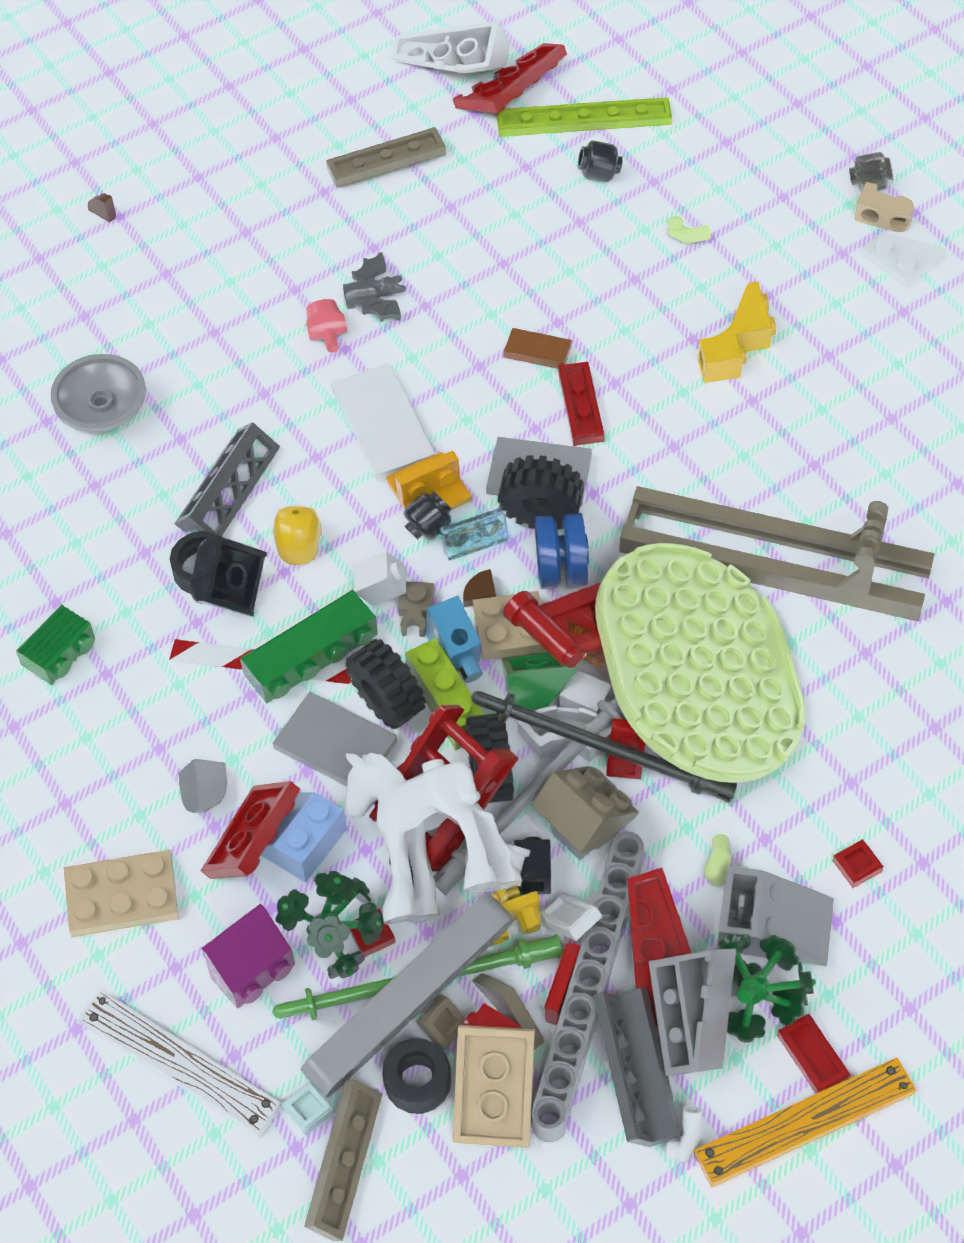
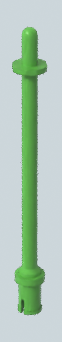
M555 934L551 937L526 942L525 939L518 940L517 945H514L511 950L478 957L458 977L512 964L523 966V969L531 968L532 963L557 957L561 958L563 952L559 936ZM394 977L313 996L310 988H305L306 998L278 1004L273 1008L272 1013L275 1018L282 1019L310 1012L311 1021L317 1019L316 1010L374 997Z

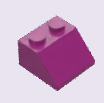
M261 903L201 948L210 978L236 1009H239L245 1003L250 1004L256 1001L263 993V989L274 981L284 979L295 965L291 947Z

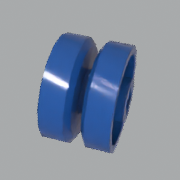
M565 514L562 518V535H558L556 520L552 515L535 516V542L540 589L558 588L561 582V567L565 569L566 581L570 587L587 586L589 545L587 534H585L583 514Z

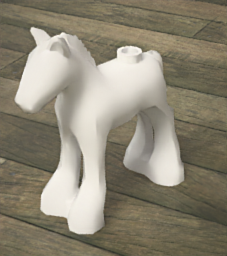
M346 753V758L353 767L348 774L344 806L345 814L351 818L363 817L378 800L377 824L389 852L392 868V886L382 908L384 924L403 921L418 923L441 915L436 902L435 880L427 855L425 832L437 828L446 818L456 823L466 837L468 861L464 879L465 892L497 891L521 884L522 878L519 869L512 864L510 850L498 832L493 814L483 810L477 802L480 800V795L474 784L472 770L467 764L455 761L444 765L442 759L432 760L422 764L424 773L407 781L401 772L397 770L396 766H393L382 754L369 753L362 755V758H360L356 754ZM410 863L413 871L414 886L412 882Z

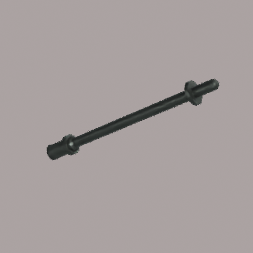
M475 691L471 696L474 704L499 713L498 722L504 724L511 717L688 783L691 792L697 795L705 793L730 803L736 792L737 782H718L693 775L662 758L514 704V694L508 693L504 700L482 691Z

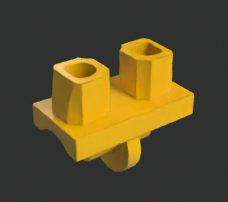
M517 886L507 890L494 891L495 894H492V896L518 921L523 935L541 929L539 914L541 900L537 891L520 896ZM508 931L500 936L491 946L507 941L509 939Z

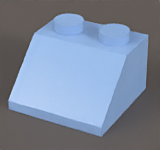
M315 792L298 793L294 800L295 806L293 810L283 818L277 828L276 838L265 847L261 854L262 857L305 883L347 830L344 809Z

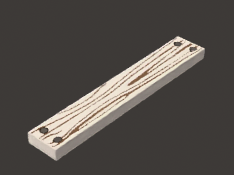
M101 989L78 1018L79 1023L259 1138L282 1108L281 1102Z

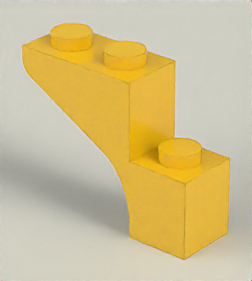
M759 281L746 285L734 319L728 329L716 336L699 339L697 360L704 383L741 378L742 365L747 362L746 352L770 348L772 335H776V323L773 316L769 317L767 293H762Z

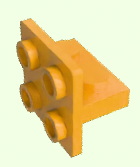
M453 450L445 454L439 452L386 477L387 484L404 510L422 492L431 494L434 491L452 510L472 500L471 493L460 478L459 458Z

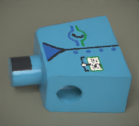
M454 596L428 607L425 633L428 640L437 639L457 672L460 671L466 683L479 679L483 675V671L478 663L480 661L482 645L459 596Z

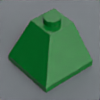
M548 652L501 658L507 694L515 695L514 704L533 711L549 707L577 672L576 666L573 668L562 666Z

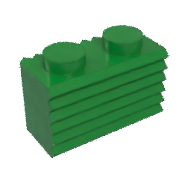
M60 604L15 651L20 665L48 684L53 685L55 680L67 675L73 661H76L77 657L90 651L95 641V635L88 620Z

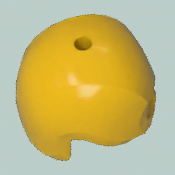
M292 505L279 509L274 519L273 536L280 559L290 565H305L317 557L318 543L322 536V525L315 509L302 505Z

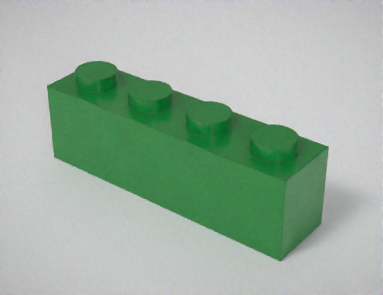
M352 589L241 657L244 677L266 704L275 698H281L302 681H308L315 677L324 667L341 661L350 651L372 641L378 635L376 616Z

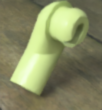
M717 834L712 838V853L704 867L705 878L715 887L725 884L727 865L730 866L731 864L730 840L725 834Z

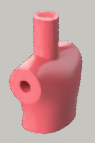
M321 299L310 303L306 307V326L310 340L324 339L328 352L334 353L338 351L339 345L336 336L348 332L344 314L339 310L336 301L333 299Z

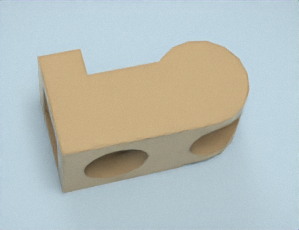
M866 181L857 201L854 221L894 232H905L911 227L915 205L913 201L905 196L894 197L878 192V185Z

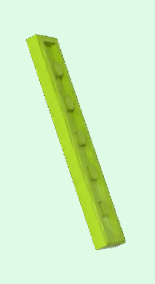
M669 97L505 108L497 113L499 137L672 125V114Z

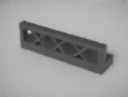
M254 422L237 429L174 524L183 532L195 527L198 531L214 532L222 536L281 446ZM256 439L268 449L264 457L255 458L253 443ZM239 464H248L250 473L248 481H239L237 471ZM232 487L235 500L232 505H223L221 494L223 488ZM207 512H217L219 525L215 531L202 521Z
M638 988L621 996H615L606 992L595 994L594 1000L626 1141L650 1148L682 1136L669 1077L665 1075L662 1049L648 990Z

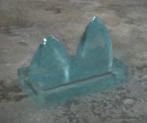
M501 507L488 512L480 511L476 516L462 521L452 520L449 525L440 528L444 554L448 561L510 541L505 513Z

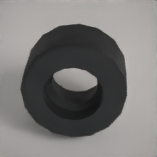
M411 1038L399 1042L388 1052L383 1062V1083L388 1099L398 1109L411 1114H424L435 1110L445 1101L451 1090V1067L446 1053L438 1044L423 1038ZM421 1065L431 1070L432 1078L425 1085L411 1087L403 1082V1072L409 1067Z

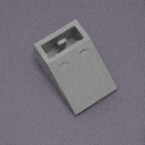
M727 865L717 947H719V941L728 935L738 934L741 936L749 934L752 944L748 948L743 949L741 954L766 958V953L760 948V942L764 938L768 939L771 935H776L779 938L790 941L795 946V954L799 957L800 962L827 966L834 898L763 870Z

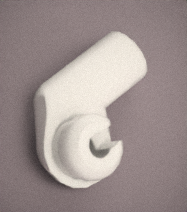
M686 1106L683 1108L681 1140L671 1139L667 1141L666 1158L668 1160H679V1163H684L690 1159L701 1139V1108L696 1106Z

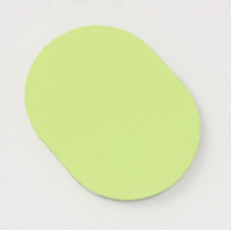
M656 543L640 546L633 552L620 557L612 565L599 586L595 604L598 632L612 688L622 713L638 736L651 749L671 764L693 775L729 783L753 781L769 775L782 766L795 751L799 744L801 731L805 726V703L783 627L774 608L765 596L762 598L749 584L751 580L733 565L730 564L727 567L711 558L712 554L709 552L674 543Z

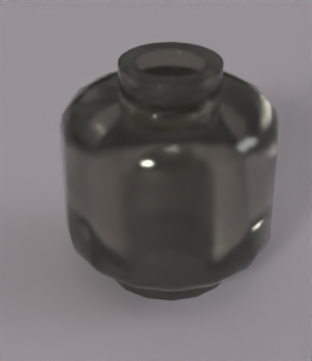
M881 151L856 156L854 167L849 168L851 185H858L861 192L866 181L878 185L877 191L887 189L890 181L894 180L890 156L885 157V154Z

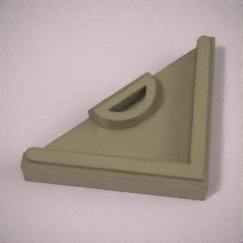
M483 973L472 981L501 1014L519 1024L521 1029H536L535 1049L545 1042L543 1035L514 987Z

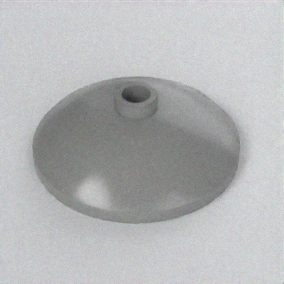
M93 354L71 362L59 372L52 384L50 398L54 412L69 427L84 432H103L127 423L139 412L145 401L146 385L139 368L128 359L113 354Z

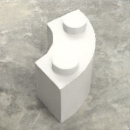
M557 705L535 710L538 713L584 729L598 715L581 707L579 709L569 707L557 708ZM519 720L517 721L518 734L540 759L554 752H562L572 741ZM609 723L598 735L610 739L612 724ZM586 746L579 755L590 763L602 751Z

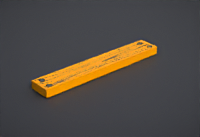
M896 1057L694 1149V1156L709 1185L713 1188L915 1095L917 1089L900 1060Z

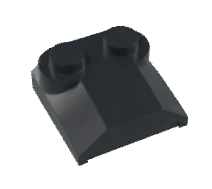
M209 535L199 545L190 583V594L193 600L198 604L211 605L254 617V607L267 552L221 536Z

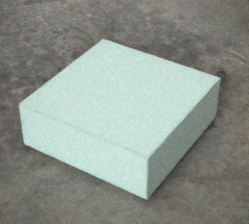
M311 1081L281 1103L283 1111L304 1136L308 1135L335 1113L334 1107Z

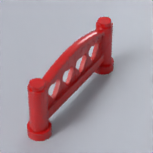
M601 582L541 605L528 591H521L515 594L504 607L503 616L513 626H521L562 666L573 668L582 660L583 653L603 651L598 627L592 615V611L595 612L596 596ZM567 621L586 627L592 632H584L583 636H574L569 631Z

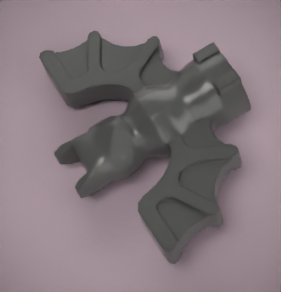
M379 252L377 256L370 259L363 258L362 267L356 271H351L352 279L356 280V282L342 284L344 298L348 309L355 308V305L362 303L363 315L374 314L380 319V322L391 318L400 321L401 312L398 302L396 300L380 299V296L385 297L405 292L406 287L398 284L403 280L402 275L386 276L380 280L374 279L387 270L382 252Z

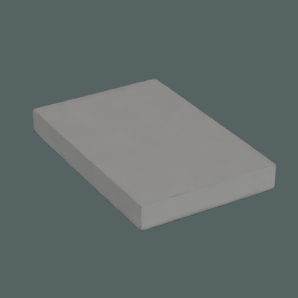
M497 436L486 485V494L498 496L503 472L509 462L514 463V460L519 457L525 461L528 455H533L534 459H539L540 455L547 456L548 461H553L554 458L561 460L560 465L562 466L569 464L572 466V472L578 471L580 479L584 481V491L580 505L582 507L592 458L591 448Z
M309 691L272 744L274 750L347 787L348 774L353 766L347 760L346 753L356 754L360 758H362V755L375 753L382 754L387 758L398 742L396 734Z

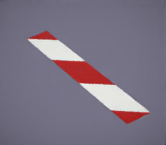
M174 639L169 660L243 670L240 658L254 649ZM339 661L321 669L312 680L350 685L351 677L346 672L348 668L345 666V662Z

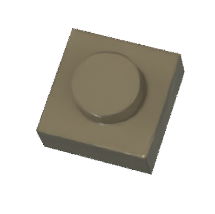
M439 995L416 1023L432 1042L438 1044L441 1049L446 1050L457 1037L458 1026L463 1025L466 1018L447 996Z

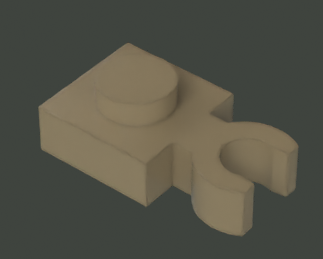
M406 581V593L399 597L398 605L399 616H404L400 622L402 636H407V629L413 625L419 627L420 637L425 636L426 621L424 618L427 617V608L434 604L435 583Z

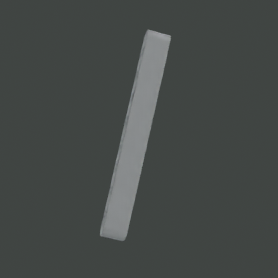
M625 831L619 833L612 841L593 906H596L602 915L608 913L615 915L617 918L612 921L601 918L584 934L532 1107L533 1132L538 1139L544 1142L558 1141L566 1131L599 1018L594 995L607 991L629 915L627 878L640 875L643 867L644 842L634 832ZM624 851H631L635 855L632 857L622 856L620 853ZM621 882L626 886L618 889L612 887L611 884ZM594 946H604L608 950L604 953H596L591 948ZM586 978H593L597 980L598 984L595 986H585L581 981ZM583 1011L589 1017L584 1020H576L571 1014ZM566 1045H574L579 1051L574 1054H565L560 1049ZM556 1079H563L569 1085L564 1089H555L550 1083ZM545 1114H553L559 1120L555 1124L547 1125L539 1119Z

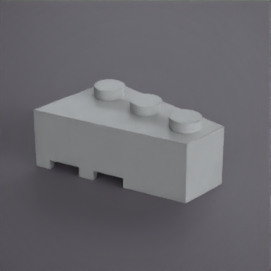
M736 949L707 950L649 961L666 1076L723 1069Z

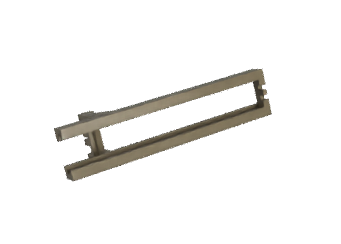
M641 486L636 487L632 505L620 535L619 552L624 554L631 553L640 546L656 543H674L695 547L711 553V558L727 567L730 564L751 580L750 583L919 622L925 593L872 582L874 568L879 567L929 579L935 553L882 541L889 506L881 500L870 502L866 514V519L868 520L854 533L848 534ZM642 513L853 561L854 565L859 569L846 576L634 527L635 519L639 520Z

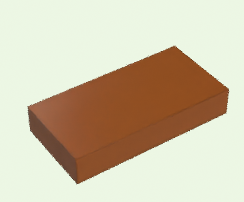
M512 327L504 349V358L557 369V365L567 363L572 348V340Z

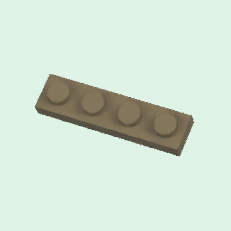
M432 127L327 159L326 166L336 188L446 155V145L437 128Z
M356 1079L346 1080L344 1083L304 1224L305 1228L333 1242L343 1241L383 1095Z

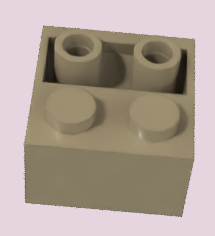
M591 766L553 772L531 804L580 853L599 849L639 814V811L630 804V798L625 793L615 790L606 781V776L600 770Z

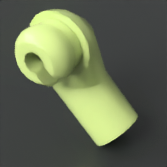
M672 216L667 220L668 227L666 229L668 234L683 243L689 244L711 239L708 225L689 228L683 225L684 220L680 216Z

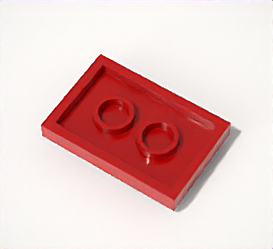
M292 781L254 785L200 871L209 879L248 877V875L253 873L260 863L259 857L265 847L276 838L279 824L293 810L295 806L294 800L301 789Z

